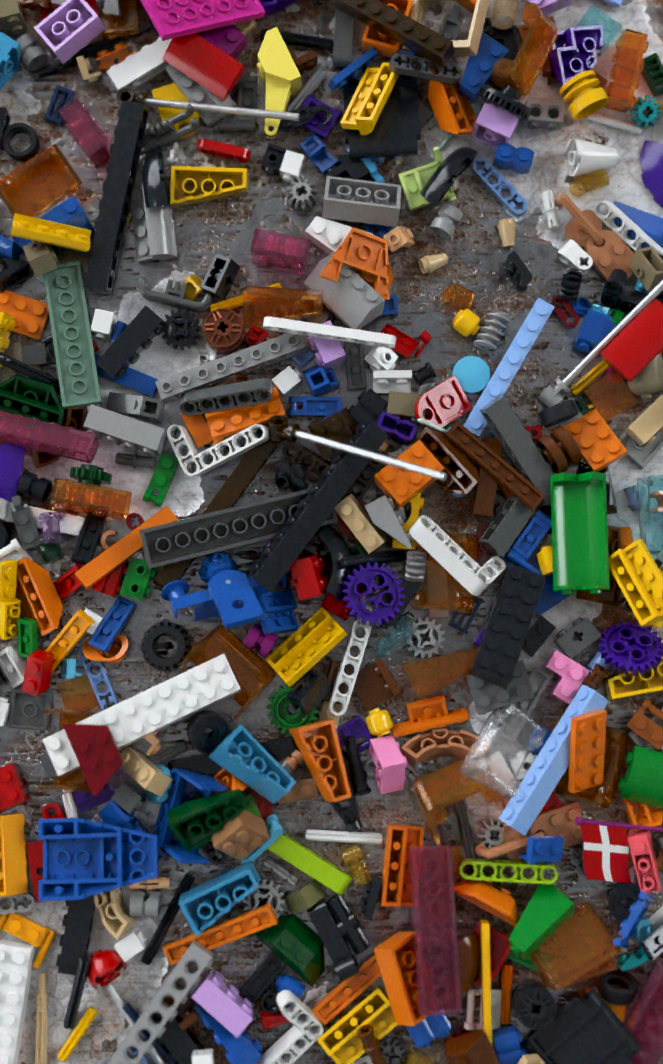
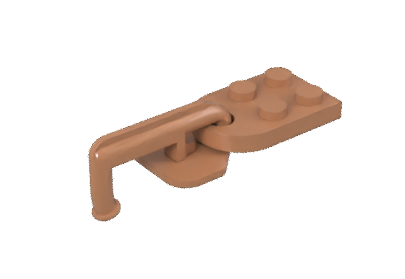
M561 194L555 200L556 207H558V210L565 207L574 218L565 227L564 233L566 238L575 241L580 247H585V252L593 260L592 266L605 281H607L614 269L624 270L627 273V279L634 273L629 267L634 256L632 250L618 234L611 230H602V221L592 210L581 212L566 194Z
M573 801L539 813L525 836L505 824L501 831L504 844L489 849L485 845L479 844L476 846L475 852L477 855L488 859L507 853L510 860L517 862L524 860L519 857V852H526L528 836L560 835L564 837L563 848L583 842L580 825H575L576 817L583 819L579 802Z

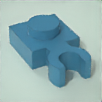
M373 158L361 159L370 171V180L384 183V178L377 171L378 165Z

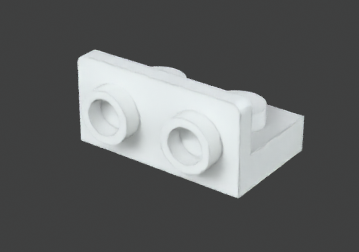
M373 370V391L377 394H389V391L411 393L412 370Z

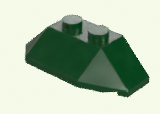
M19 374L0 383L1 411L61 430L65 410L53 385Z
M295 915L279 916L277 924L253 933L254 936L311 987H313L325 971L324 944L321 938Z

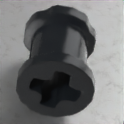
M429 362L425 363V366L419 370L412 371L413 378L419 386L431 377H436V373Z

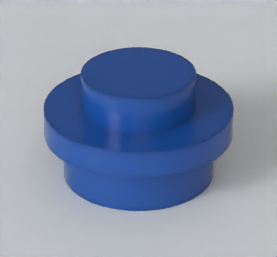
M580 297L572 302V307L577 314L586 315L591 304L587 298Z

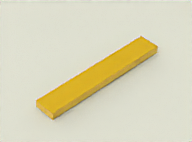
M480 919L482 1029L485 1030L492 1045L490 924L487 919Z

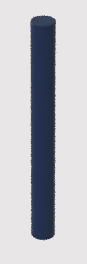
M127 1002L122 1009L136 1023L140 1016ZM141 1030L147 1038L150 1037L149 1031ZM155 1038L152 1044L169 1064H178L177 1060L174 1061L169 1056V1050Z

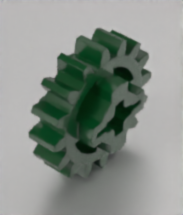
M81 464V467H71L69 477L78 480V484L100 488L101 484L109 485L112 481L111 474L104 472V468L95 465Z

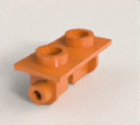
M124 42L114 45V50L110 52L107 49L98 52V57L94 59L95 61H100L97 64L99 70H104L105 72L115 64L113 59L117 58L118 62L121 63L127 56L133 54L131 49L127 50L126 48L130 45H125Z

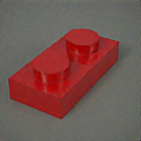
M82 564L75 565L53 583L61 600L69 598L83 587L74 575L75 572L83 567Z

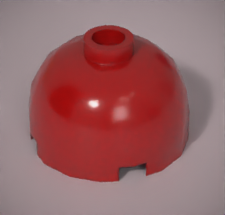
M98 950L91 955L92 959L89 961L87 977L94 989H97L99 984L102 988L121 975L118 971L122 967L126 970L128 965L122 960L118 952L114 950Z

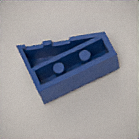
M483 31L477 56L469 57L459 89V93L473 103L479 97L478 92L482 84L488 85L507 60L509 53L506 47Z

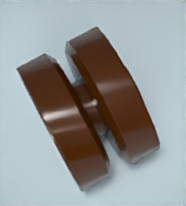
M561 425L552 429L550 436L544 434L536 440L537 446L543 453L542 457L552 466L556 474L566 471L568 463L575 465L583 459L576 441Z

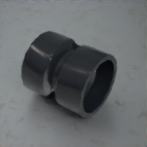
M26 471L19 481L17 493L27 498L32 496L33 500L43 504L51 492L53 482L46 478L38 479V475Z

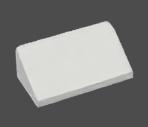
M14 644L0 652V666L13 688L16 689L23 685L27 662L24 657L18 656V647Z

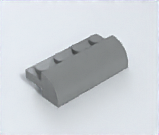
M167 64L164 66L165 71L188 102L238 107L229 95L223 101L171 65ZM196 111L208 128L221 118L225 120L232 115Z
M143 183L142 186L133 188L130 203L137 262L139 263L157 259L163 261L177 257L172 207L170 205V190L167 183L168 205L146 208Z

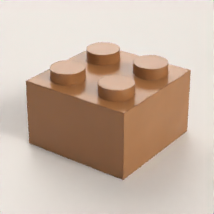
M244 810L234 820L227 822L223 826V830L219 833L216 832L211 838L215 849L242 861L267 841L269 835L264 819Z

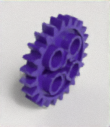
M369 562L366 563L365 568L359 565V572L353 569V576L348 575L346 577L350 582L343 583L347 589L341 591V593L346 594L342 601L348 602L344 608H351L349 616L355 613V621L362 618V625L369 621V626H373L375 621L377 626H380L382 620L386 624L389 622L388 617L394 619V613L398 614L401 612L397 606L401 607L404 605L400 601V599L405 598V595L400 594L405 589L404 587H399L402 580L396 581L395 578L398 573L390 574L392 568L386 571L385 564L381 565L380 568H378L377 562L372 567ZM374 577L381 579V586L375 585ZM357 585H362L364 587V594H359L357 592ZM385 586L389 587L388 590L377 594L375 597L372 596L365 601L358 602V599L367 596L371 592H375ZM383 594L390 597L389 604L383 602ZM366 602L372 604V612H368L365 609Z
M627 620L626 624L619 621L618 626L613 623L611 628H606L605 633L602 632L599 642L601 658H605V664L611 663L610 669L617 667V673H620L622 670L625 671V675L632 672L634 676H636L638 671L641 675H644V670L650 673L652 667L657 668V664L661 663L663 657V643H661L662 638L657 637L658 632H651L652 627L644 628L645 626H639L637 621L634 624H630L629 620Z

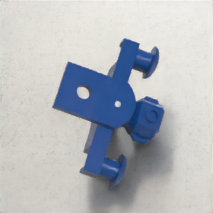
M217 552L206 556L202 562V567L198 570L201 580L207 583L208 589L186 595L190 588L189 584L183 580H175L168 583L161 592L162 598L170 601L171 611L175 619H178V610L191 606L195 622L217 617L222 619L226 629L264 619V613L259 604V594L267 593V590L251 577L247 578L245 573L238 571L235 560H232L226 552ZM285 574L279 581L283 589L286 588L287 578Z

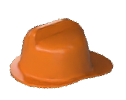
M118 634L107 653L89 646L88 642L91 637L84 642L82 647L83 654L87 659L116 664L127 656L126 651L129 645L127 638L122 634Z

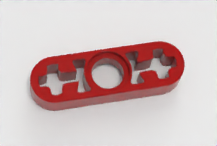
M199 139L196 148L197 151L203 154L242 163H248L251 151L246 148L208 139Z

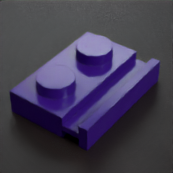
M86 780L69 787L78 806L79 813L112 800L111 798L115 794L110 780L95 797H93Z

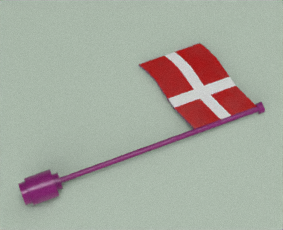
M576 817L575 825H580L583 839V869L586 878L590 880L631 883L628 870L629 844L626 828L663 832V828L583 820L581 817Z

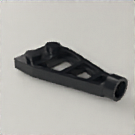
M341 749L352 795L350 798L351 807L343 809L339 802H330V804L345 822L348 832H353L363 827L360 820L353 780H351L352 771L344 749Z

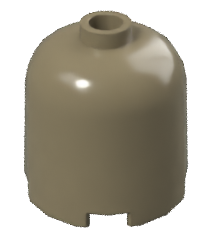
M658 354L631 382L627 380L631 393L641 395V399H651L653 394L663 390V355Z

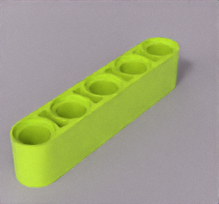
M284 833L267 848L340 895L344 894L353 879L349 874Z
M468 858L460 864V874L467 880L553 884L558 879L555 865L542 862L532 865L525 861ZM467 864L474 867V871L470 874L463 870V867ZM485 866H492L494 872L490 875L483 872ZM505 867H512L514 873L510 876L503 873ZM532 868L534 874L531 877H527L523 874L524 869ZM546 869L554 871V875L551 878H546L543 875Z

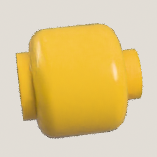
M461 309L452 320L454 322L453 328L464 337H468L470 334L474 336L481 327L478 325L480 322L479 316L470 309H465L464 311Z
M379 707L369 711L370 715L365 718V722L370 734L376 735L378 738L390 733L393 722L388 711H380Z

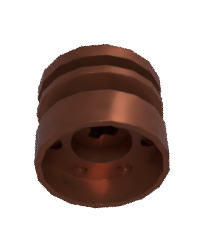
M218 308L206 316L203 323V333L209 347L214 352L231 354L243 345L245 330L240 316L235 311L228 308ZM222 326H225V328H226L225 331H226V332H222V331H221V329H222L221 327H222Z

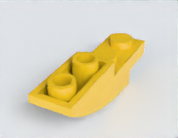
M13 559L0 562V636L2 640L18 637L17 619L20 618L21 600L16 598L17 561Z

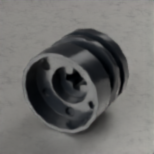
M204 710L196 713L190 719L186 734L189 742L199 752L211 755L232 730L224 717L214 711ZM206 727L212 730L208 736L203 733V731L207 730Z
M526 979L514 987L511 1006L518 1021L524 1027L531 1030H541L548 1027L554 1021L557 1013V1004L549 989L542 982L535 979ZM534 1003L538 1007V1009L534 1010V1008L532 1007V1004Z

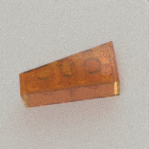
M55 478L48 509L85 514L92 513V515L100 517L106 515L116 520H123L129 514L132 492Z

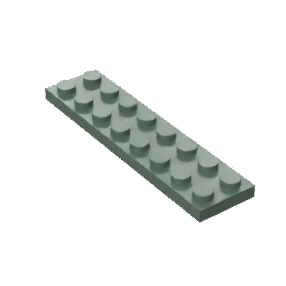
M77 261L56 264L58 268L43 275L63 409L91 406V404L99 405L102 404L81 263Z

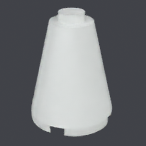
M577 138L570 139L566 145L565 153H568V160H564L568 176L578 177L612 168L619 161V153L613 147Z

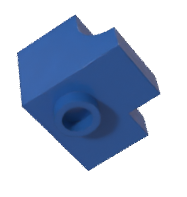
M316 364L302 371L313 397L322 395L340 386L332 368L323 369V367H319Z

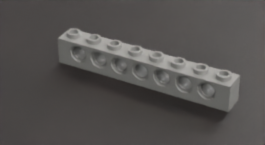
M287 333L156 381L155 384L161 400L167 404L183 398L185 392L209 388L233 374H248L306 353L307 351L301 335Z
M193 940L107 1064H142L140 1059L144 1054L146 1056L149 1055L154 1047L152 1044L156 1037L160 1039L166 1028L164 1025L168 1020L172 1022L178 1011L175 1009L180 1003L184 1005L190 996L187 993L191 987L195 988L202 979L199 976L203 970L207 971L212 965L213 960L211 958L213 953L196 940ZM188 963H197L198 969L195 971L190 970ZM184 979L186 986L178 987L176 980ZM172 996L174 1003L167 1004L164 1001V997ZM160 1013L162 1020L155 1021L152 1014ZM141 1030H147V1031H149V1032H150V1037H149V1038H144V1037H142L141 1034H140V1031H141ZM128 1048H137L138 1054H130Z

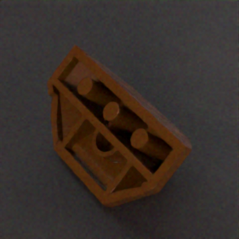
M426 426L415 440L416 442L420 440L445 468L444 473L447 474L445 481L437 479L436 482L447 493L469 494L480 481L476 464L444 437L445 433Z

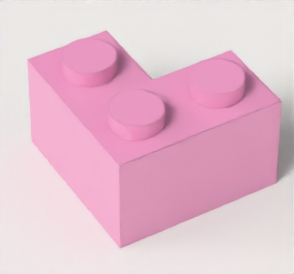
M552 650L543 665L544 668L559 676L550 694L564 703L570 704L590 670L557 650Z
M393 735L370 739L369 754L376 766L375 782L380 793L386 794L403 790L404 781H406L405 767L408 764L406 757L401 754L399 743L395 741Z

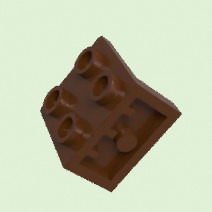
M382 658L358 671L354 690L367 711L401 693Z

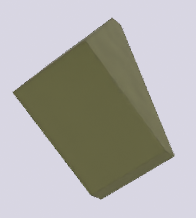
M314 879L282 898L286 899L285 903L291 915L309 909L323 899L326 894L319 881Z

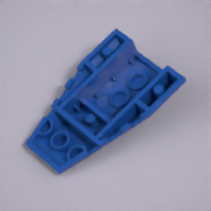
M82 818L38 819V840L43 839V879L39 880V901L80 900L158 877V835Z

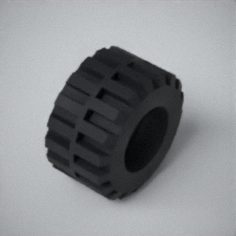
M159 622L149 627V630L144 633L145 636L141 640L143 658L155 669H177L186 662L191 654L190 649H192L188 632L182 626L172 622ZM162 635H171L177 641V651L169 658L161 657L156 651V642Z

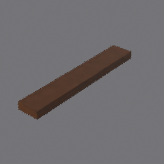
M457 421L445 434L444 437L532 512L546 497V495L460 422Z

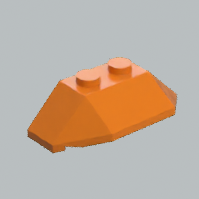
M433 67V68L431 69V72H432V73H434V74H438V73H439V71H438L437 68H434V67ZM430 80L428 99L440 129L456 135L472 134L477 118L469 99L459 93L460 82L448 84Z
M25 557L17 562L16 598L21 600V609L25 618L37 620V631L44 636L58 628L63 605L48 571L28 557Z
M464 880L450 885L451 892L516 927L520 917L515 900L510 895L511 891L502 886L499 889L493 886V881Z

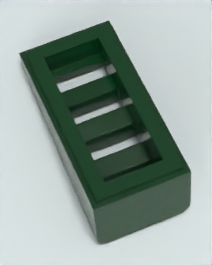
M654 53L640 60L638 68L653 96L657 97L663 94V86L658 89L656 88L657 85L663 83V66L657 53ZM660 77L659 80L655 82L653 81V79Z

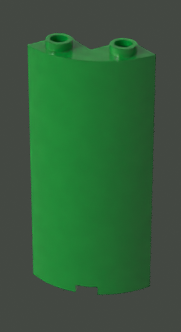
M591 471L582 474L563 472L550 475L553 591H562V595H573L574 591H590V594H602V590H610L606 473Z
M635 745L626 756L628 771L618 782L620 798L663 809V752Z

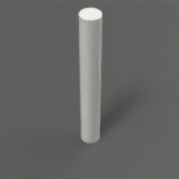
M595 113L587 117V120L636 134H641L642 131L640 126L638 127Z

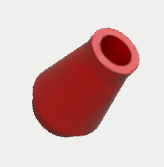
M264 1010L263 1013H260L262 1029L271 1030L290 1022L282 1014L281 1010L274 1013H268Z

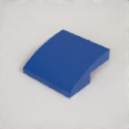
M292 590L259 594V604L264 613V619H261L264 635L290 632L299 628L293 611L297 608V604Z

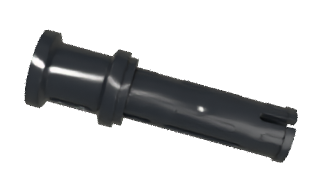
M349 735L344 737L343 741L352 771L351 780H353L355 796H362L370 793L371 788L368 787L367 772L362 767L355 735H351V737Z

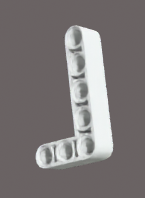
M255 424L199 453L187 427L171 425L167 430V437L183 472L188 476L196 477L259 446L270 438L267 426ZM261 428L263 435L261 438H258L257 430ZM178 429L181 432L179 438H177L175 435ZM243 437L246 439L244 447L240 445V440ZM187 446L188 449H189V452H188V454L185 456L183 450H184V448ZM226 446H228L230 449V452L227 456L224 454V448ZM210 454L213 456V462L211 464H209L207 460ZM193 463L197 466V470L194 473L191 469Z
M0 498V521L14 523L11 515V509L14 508L13 502H8L3 498ZM29 506L32 509L39 529L79 537L85 518Z
M425 515L420 516L409 529L410 535L472 595H480L506 569L505 562L498 556H493L480 567L433 520Z
M289 990L281 991L276 997V1002L282 1014L294 1025L255 1064H293L323 1034L324 1029L320 1020L308 1006Z

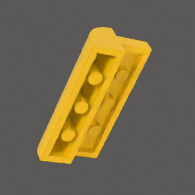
M382 63L380 68L367 67L340 122L343 129L359 130L361 135H368L373 131L400 75L390 70L389 63Z
M14 213L11 236L87 252L90 249L91 230Z
M637 539L625 549H618L609 556V569L640 625L649 626L663 620V575L643 540Z
M321 607L265 659L285 683L291 687L348 634Z
M378 987L317 1039L328 1056H331L336 1064H352L365 1053L363 1043L356 1034L361 1026L372 1025L374 1035L379 1040L397 1026L388 995Z

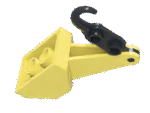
M275 27L268 30L265 34L257 55L258 63L256 66L261 83L265 82L266 84L265 110L285 112L290 96L298 94L302 89L301 75L278 28ZM318 105L315 107H301L292 111L291 113L300 114L299 121L265 118V135L273 139L278 135L279 131L291 132L308 124L320 112L327 114V120L323 123L326 126L332 120V112L328 107Z

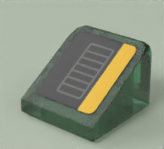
M586 393L579 394L574 399L582 415L595 409Z

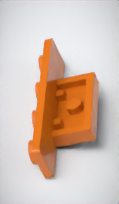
M440 695L407 703L409 721L393 724L391 729L394 737H405L408 734L422 733L428 729L443 728L453 723H463L469 720L470 717L466 707L447 711L445 697Z

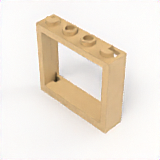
M414 0L410 18L423 25L428 1L444 0ZM490 0L476 1L468 40H451L454 46L452 57L477 56ZM403 46L402 48L406 51H412L411 49ZM415 52V57L425 58Z

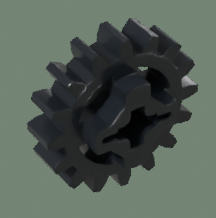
M178 308V313L171 310L170 317L165 315L167 321L162 332L165 333L161 336L162 339L167 340L166 344L168 346L173 344L174 350L178 346L181 351L184 350V346L190 349V343L197 344L195 338L201 337L198 331H201L202 328L197 326L200 323L199 319H195L194 313L189 315L187 309L184 313H182L180 308ZM191 324H193V332H192V334L190 333V330H189L190 327H191ZM171 325V326H172V331L170 332V335H169V326ZM177 327L184 328L186 334L182 331H178Z

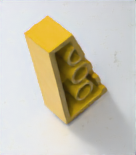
M171 166L170 205L172 208L248 192L247 168Z
M663 657L661 663L657 664V668L652 667L650 673L644 670V675H641L638 671L636 676H634L632 672H629L628 675H625L624 672L605 681L604 685L608 701L662 692Z

